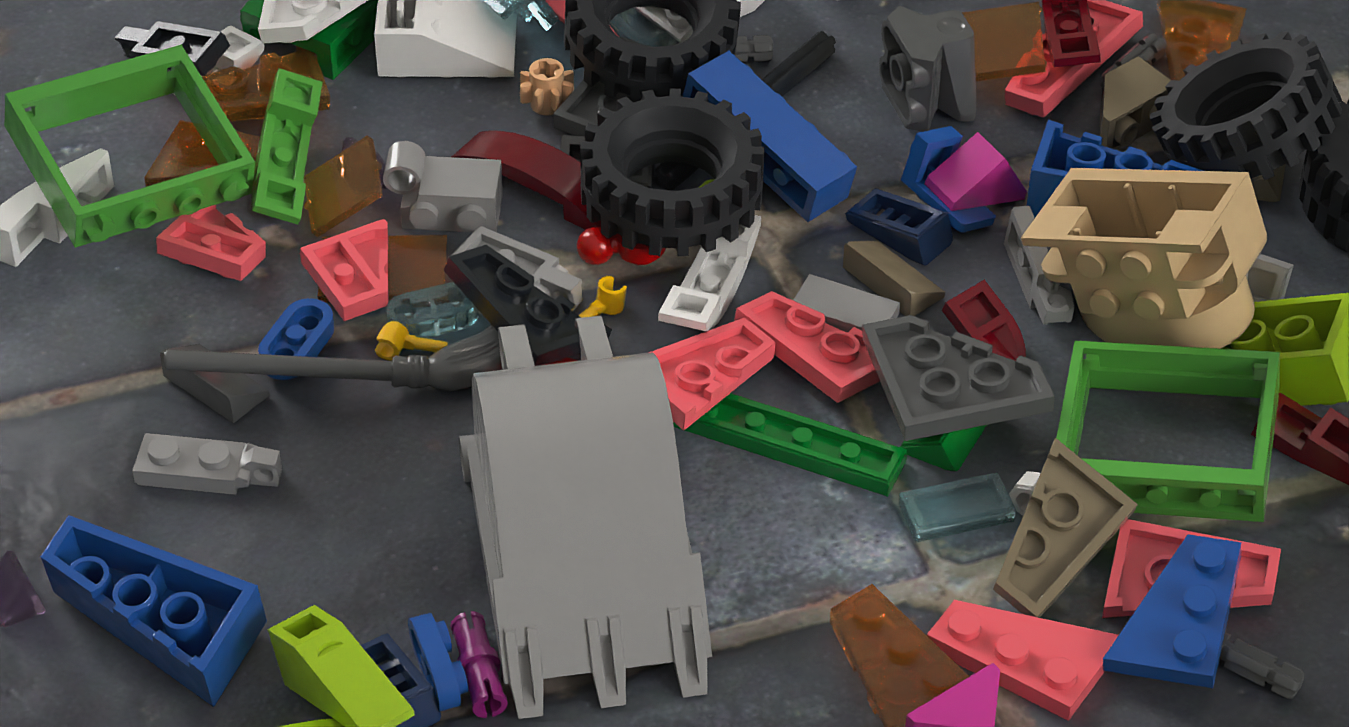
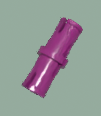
M471 611L470 616L474 628L470 629L466 613L464 612L457 615L450 624L459 652L457 661H461L465 671L473 713L477 717L487 718L484 702L488 700L492 717L501 714L508 705L498 675L501 668L498 652L490 646L484 616L481 613Z

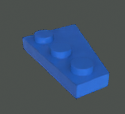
M1187 535L1103 657V671L1213 688L1241 559L1242 542Z

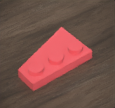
M954 600L927 633L925 648L973 673L994 663L1000 669L999 686L1069 721L1105 672L1103 671V657L1118 635Z

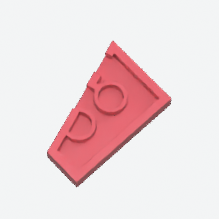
M773 291L736 308L734 321L745 317L776 342L775 356L836 403L880 381L864 344L862 330L855 327L849 332L840 330L825 323L823 313Z
M744 317L652 351L660 362L673 422L683 431L769 363L774 358L776 342Z
M1128 519L1119 530L1102 618L1132 616L1187 535L1242 542L1241 559L1230 608L1271 605L1281 549Z

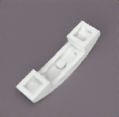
M755 215L754 223L750 228L739 225V238L731 243L725 238L720 237L716 239L715 250L705 252L701 246L681 286L673 285L658 313V321L702 331H709L719 323L731 304L743 278L758 236L762 216Z

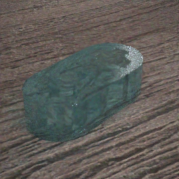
M454 282L400 294L391 299L386 307L387 322L397 321L407 328L410 335H416V337L429 338L471 327L479 317V310Z

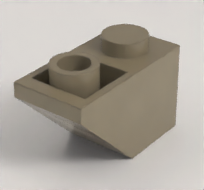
M1139 56L1105 74L1100 107L1099 136L1103 137V146L1115 150L1132 144L1137 138L1153 130L1150 113L1157 111L1154 102L1157 97L1168 95L1165 86L1171 80Z

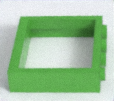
M182 45L5 94L4 126L75 248L92 242H102L109 237L138 228H148L155 223L180 215H190L200 209L226 201H236L252 193L255 161ZM174 93L218 165L81 206L38 132ZM31 107L30 111H25V108Z
M1074 341L1056 439L1077 456L1090 388L1260 398L1252 469L1081 459L1138 504L1134 513L1264 522L1280 389V352Z

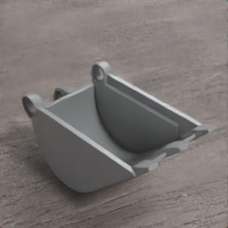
M601 315L575 318V327H578L581 361L535 366L525 325L498 327L502 370L473 373L472 399L475 434L459 436L464 482H471L504 684L510 683L518 719L543 716V679L592 673L600 708L626 705V668L674 662L683 698L707 694V658L712 657L701 555L700 552L692 553L686 528L677 446L665 379L660 362L653 352L613 357Z

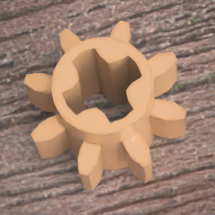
M552 58L538 59L530 65L529 71L520 72V102L522 104L530 103L532 110L540 115H553L574 91L573 70L564 71L562 63Z

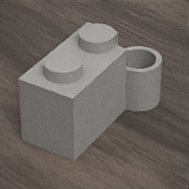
M399 141L392 144L388 151L383 182L390 191L403 195L400 207L402 229L474 232L478 227L482 226L497 232L503 198L501 160L425 156L424 150L413 142Z

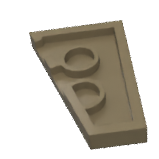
M1055 438L993 590L1022 614L1040 618L1135 512L1138 504Z

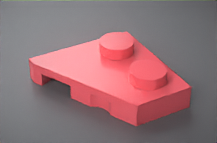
M216 205L200 209L190 215H180L156 237L157 254L238 281H242L266 258V241L253 230L246 229L243 226V222L233 213L224 216L216 209Z
M385 219L300 248L302 265L343 321L388 306V223Z

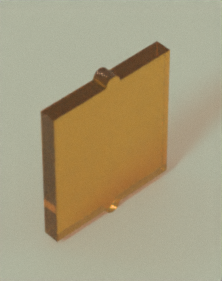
M368 135L304 176L307 197L304 208L309 211L311 232L315 236H321L383 196L379 175L382 164L377 161L374 140Z

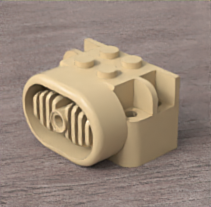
M1071 168L1024 232L1021 241L1023 246L1052 247L1041 264L1045 278L1057 283L1071 284L1085 324L1105 342L1222 349L1239 338L1249 327L1253 319L1255 305L1246 274L1267 242V233L1249 172Z

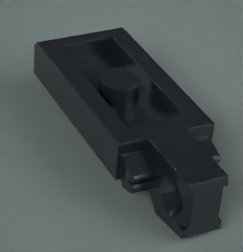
M157 21L150 30L125 26L115 37V40L119 42L125 52L124 56L129 58L182 45L201 76H205L208 71L214 68L219 58L230 47L225 34L220 31Z

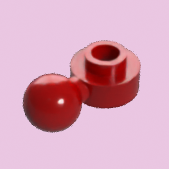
M590 227L584 230L577 240V252L580 258L591 265L604 264L616 253H619L620 257L629 263L647 265L660 258L666 248H662L660 256L649 255V246L640 243L633 250L622 247L621 235L617 233L608 239L601 234V227Z

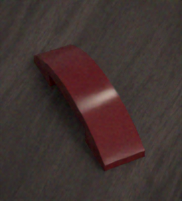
M1041 0L1052 66L1062 67L1100 63L1096 31H1093L1087 0Z
M489 130L479 132L451 156L454 158L501 160L503 176L562 204L565 220L585 230L590 227H601V221L594 223L589 221L587 218V205H582L581 163L551 145L513 132Z

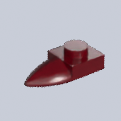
M985 279L945 302L941 311L958 333L991 344L992 353L1016 361L1020 355L1026 357L1025 343L1020 328Z

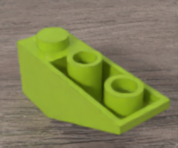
M316 605L267 629L284 685L343 726L396 727L415 716L411 705L344 624Z

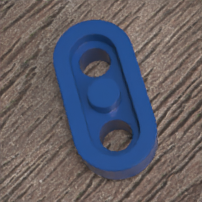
M312 298L301 299L290 304L260 342L258 347L259 354L317 357L334 333L333 311L331 307L324 301ZM267 375V376H269V377H271V378L278 379V380H288V379H293V378L298 377V376Z
M431 613L408 618V628L414 654L422 675L434 688L439 712L461 706L460 694L468 692V683L461 661L451 662L448 653L452 652V643L445 621L435 622Z

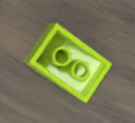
M1349 293L1254 302L1255 311L1249 327L1239 338L1222 349L1280 352L1279 393L1284 394L1301 406L1317 404L1334 405L1348 402Z

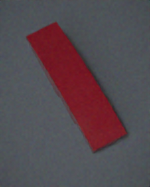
M1279 393L1273 448L1308 467L1349 485V418L1331 407L1321 418L1284 394ZM1257 423L1251 433L1254 437H1256Z

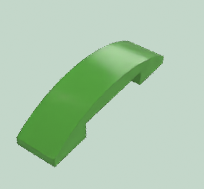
M278 68L258 145L251 193L252 211L299 224L306 190V183H303L308 147L312 125L318 114L322 81Z

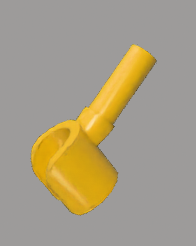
M602 277L598 282L596 300L578 316L583 318L599 316L602 313L607 315L621 313L624 309L627 286L613 291L614 277Z
M391 321L382 327L376 337L379 343L375 348V353L378 357L391 361L394 356L400 355L403 348L437 352L443 347L448 346V342L410 335L403 324Z

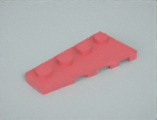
M1087 0L1093 31H1096L1101 62L1053 67L1046 33L1039 34L1033 43L1034 51L1032 55L1023 59L1005 88V105L1044 118L1143 27V12L1106 0Z

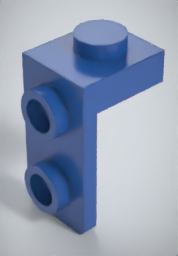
M952 126L916 133L910 147V153L901 181L915 192L921 201L927 203L930 207L947 212L951 227L959 232H967L993 225L996 215L986 206L951 211L925 185L927 176L959 149L963 136Z

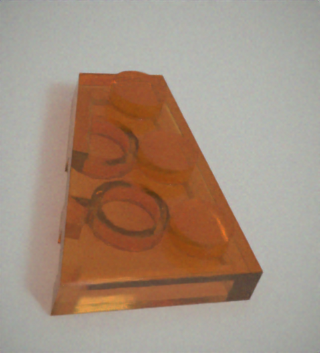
M1158 0L1157 8L1163 38L1166 41L1165 50L1171 80L1180 81L1185 76L1183 70L1190 64L1199 66L1207 61L1206 54L1214 50L1220 54L1231 49V42L1237 41L1240 38L1247 8L1207 0Z
M296 46V52L279 57L275 52L261 56L260 64L244 70L231 66L202 76L229 121L263 119L265 117L278 68L322 81L318 111L330 110V94L314 52Z
M873 584L830 609V624L853 671L858 672L867 690V700L873 713H878L884 727H905L906 715L970 677Z

